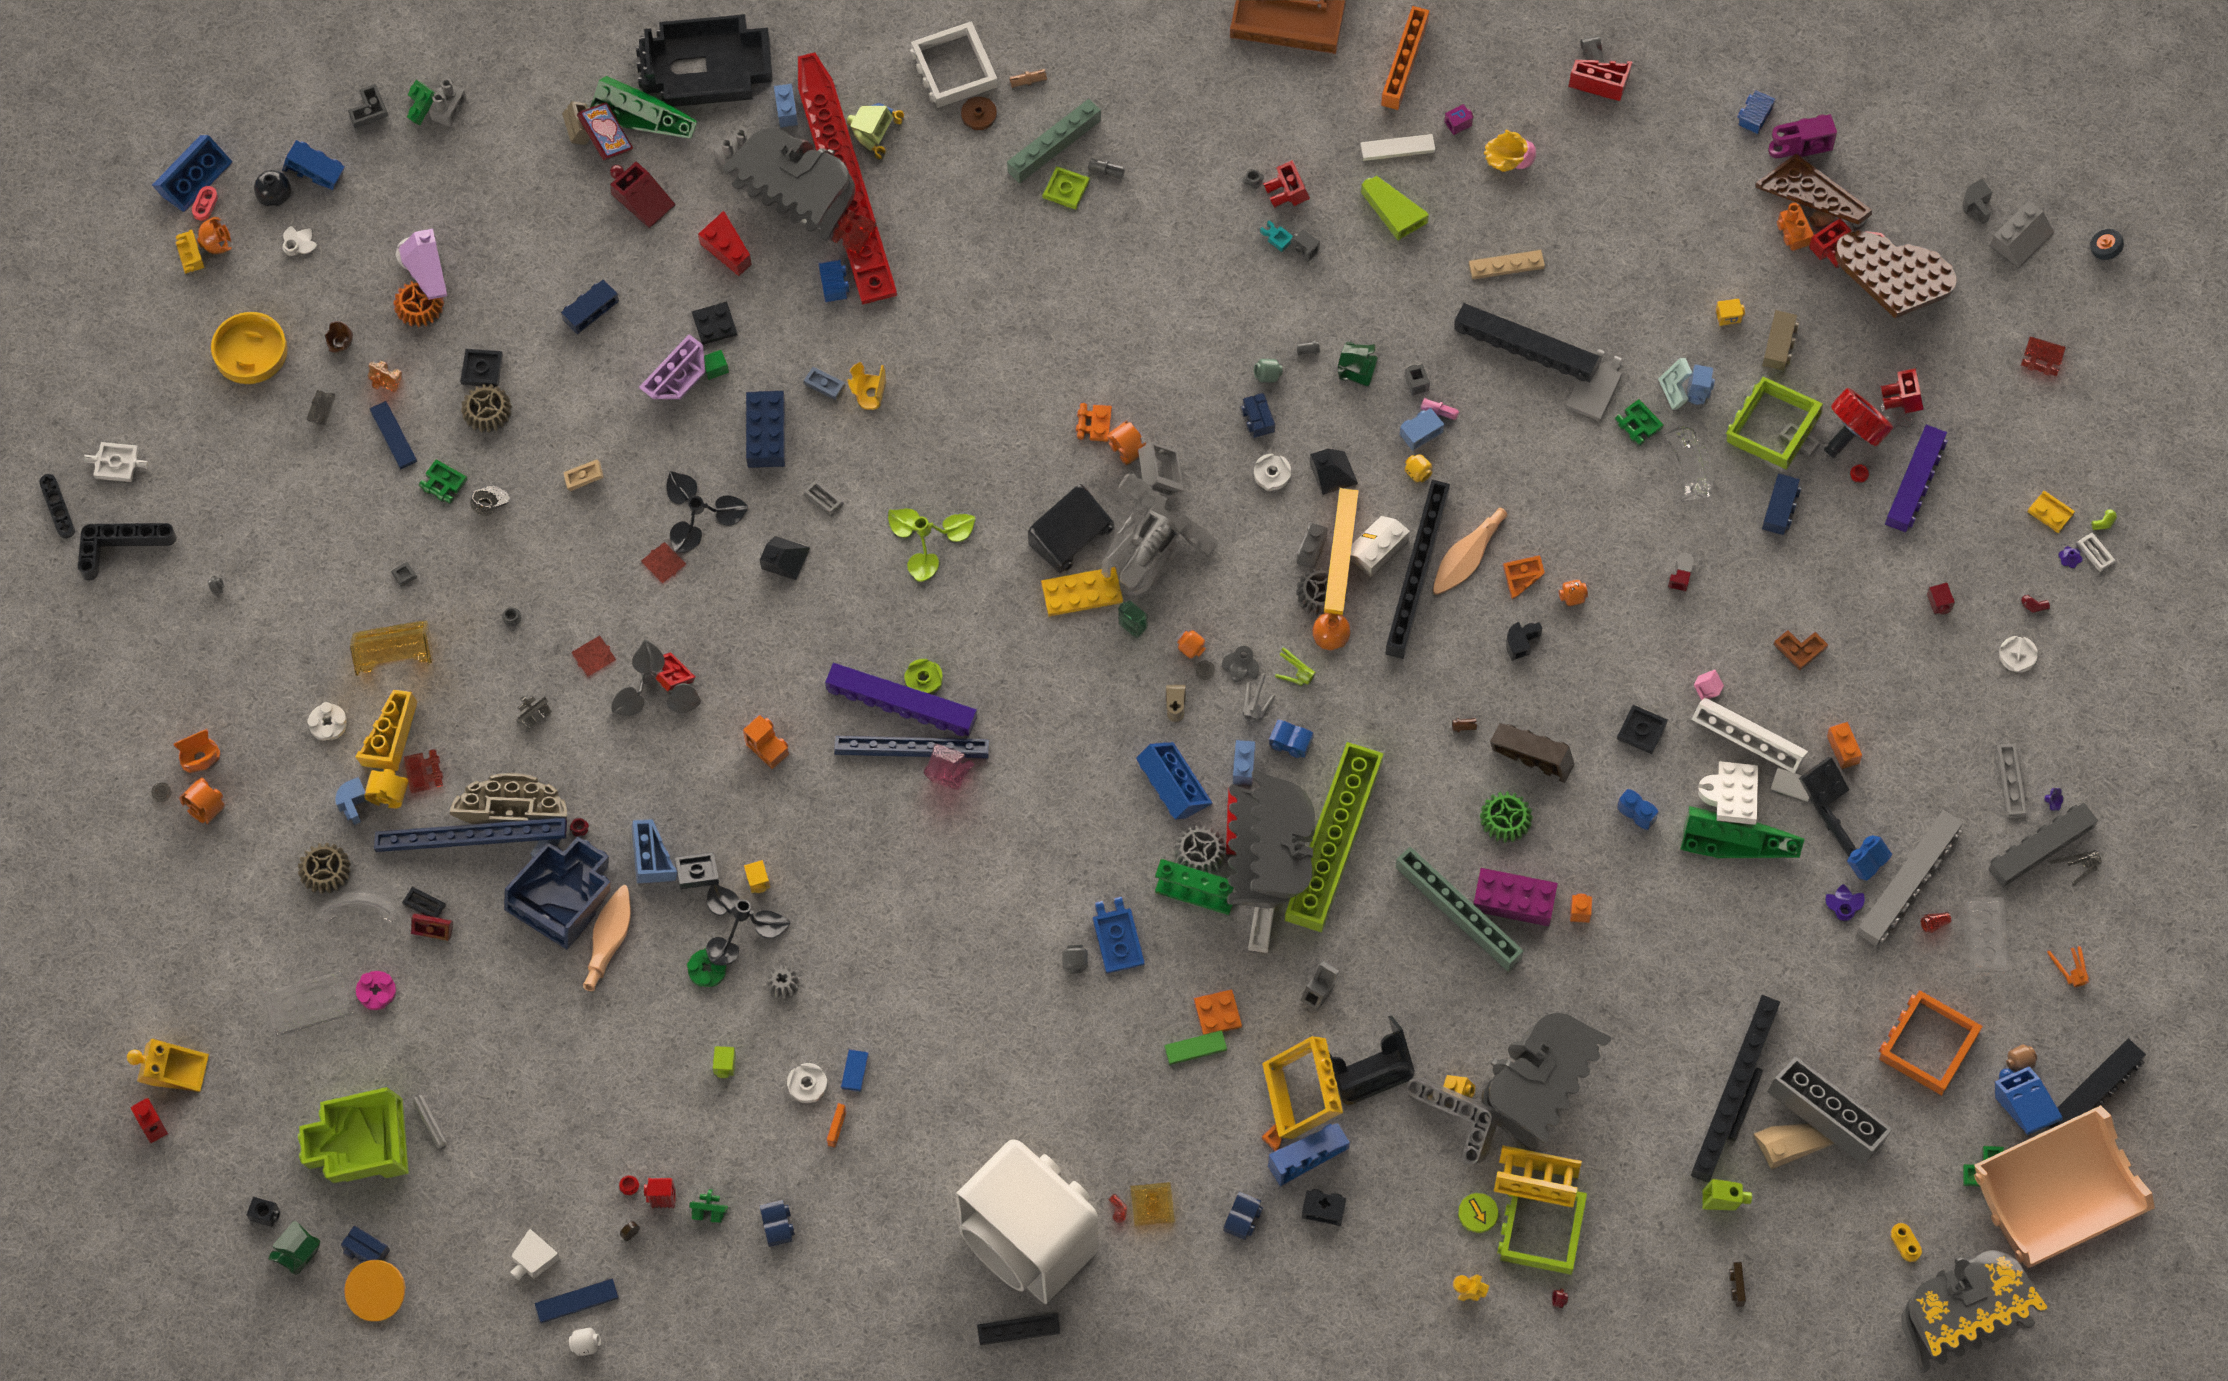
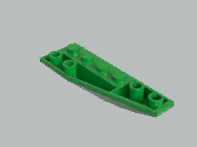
M608 76L598 81L590 106L591 108L607 102L618 123L623 128L691 139L697 125V121L674 107Z
M1689 806L1680 850L1715 858H1800L1804 838L1757 822L1754 825L1717 821V812Z

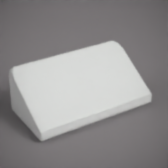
M1777 768L1771 786L1772 791L1806 802L1809 799L1799 780V777L1802 775Z

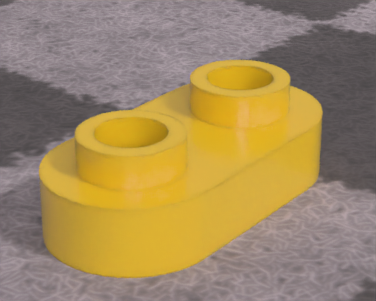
M1904 1223L1894 1225L1891 1230V1238L1901 1256L1908 1262L1917 1261L1922 1254V1248L1912 1230ZM1898 1231H1904L1905 1235H1900ZM1908 1248H1913L1915 1253L1909 1252Z

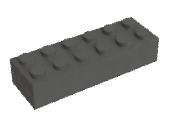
M1796 1056L1775 1077L1767 1091L1863 1165L1884 1144L1892 1131V1128Z

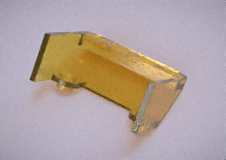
M428 621L410 622L359 631L352 634L350 650L356 676L360 675V670L362 672H370L376 664L414 658V660H418L420 663L427 661L432 663L433 653Z

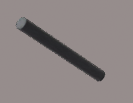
M1756 1068L1729 1135L1728 1139L1732 1141L1737 1140L1762 1076L1763 1070L1760 1068Z

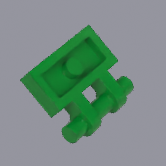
M1640 399L1625 409L1624 413L1627 417L1623 418L1620 414L1615 417V420L1619 423L1618 426L1622 430L1624 429L1630 435L1629 438L1638 445H1642L1645 441L1641 437L1642 434L1650 438L1663 429L1664 426ZM1634 422L1638 428L1635 430L1630 423Z
M436 459L425 473L429 481L421 480L418 486L423 488L424 492L437 496L438 500L446 501L450 504L454 497L450 496L449 492L452 491L457 494L468 479L467 476ZM438 483L444 487L440 490L435 485Z

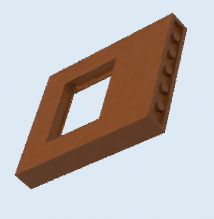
M1236 0L1230 26V38L1336 54L1346 0Z

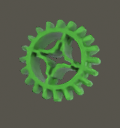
M1508 791L1505 795L1499 792L1498 797L1492 794L1491 800L1487 799L1485 801V805L1482 806V812L1480 813V818L1482 819L1481 826H1485V832L1490 831V838L1496 835L1497 841L1502 837L1504 843H1506L1507 838L1514 842L1515 836L1521 839L1522 834H1527V828H1531L1533 816L1530 815L1532 809L1528 808L1529 803L1523 802V796L1516 798V792L1513 796H1510ZM1500 806V812L1495 813V815L1491 816V812L1496 807ZM1522 817V821L1517 826L1512 827L1513 821Z

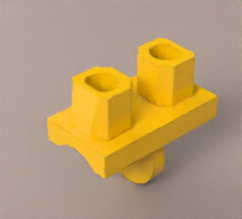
M1478 1274L1470 1278L1460 1275L1453 1281L1455 1291L1462 1293L1458 1297L1461 1301L1467 1299L1478 1301L1480 1297H1486L1489 1285L1482 1283V1276Z

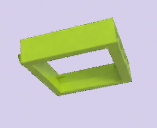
M1762 377L1760 382L1754 385L1751 396L1746 397L1743 409L1741 411L1738 410L1734 423L1728 426V430L1725 433L1727 435V442L1787 470L1821 417L1823 403ZM1764 393L1809 412L1783 454L1738 435Z
M1576 1192L1575 1201H1577L1566 1262L1508 1250L1518 1196L1508 1195L1512 1199L1511 1204H1506L1504 1216H1508L1507 1223H1503L1501 1235L1505 1236L1504 1241L1499 1242L1497 1253L1501 1254L1500 1261L1572 1275L1587 1193Z

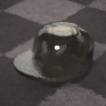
M487 486L473 492L470 506L478 515L490 516L498 507L509 502V495L502 488Z

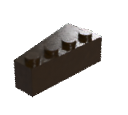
M1499 723L1490 740L1493 751L1515 761L1519 758L1524 765L1530 768L1537 766L1540 770L1544 771L1543 774L1551 776L1552 773L1560 777L1559 781L1563 783L1566 782L1575 765L1570 747L1566 743L1553 741L1546 736L1535 735L1529 730L1517 729L1511 724Z

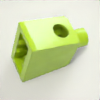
M1712 1179L1702 1190V1209L1735 1211L1741 1204H1751L1752 1193L1743 1192V1185L1737 1182Z

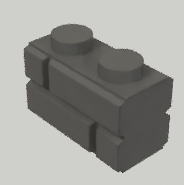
M1309 523L1297 553V564L1312 569L1315 568L1327 539L1328 528L1315 523Z

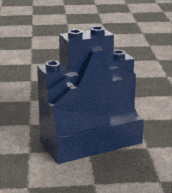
M578 836L564 852L558 846L547 842L505 888L504 910L568 950L594 918L596 909L610 893L611 881L602 875L608 868L609 856L603 850L595 848L589 841L583 840Z

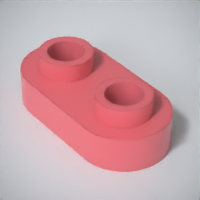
M205 186L199 191L192 206V214L196 220L204 221L210 217L218 200L215 188Z

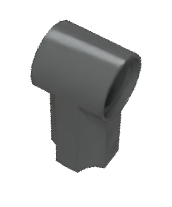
M1599 36L1580 40L1581 49L1584 50L1583 55H1586L1587 60H1598L1599 63H1605Z

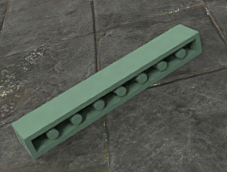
M1409 847L1396 859L1395 868L1506 971L1509 972L1522 960L1523 950L1414 849Z

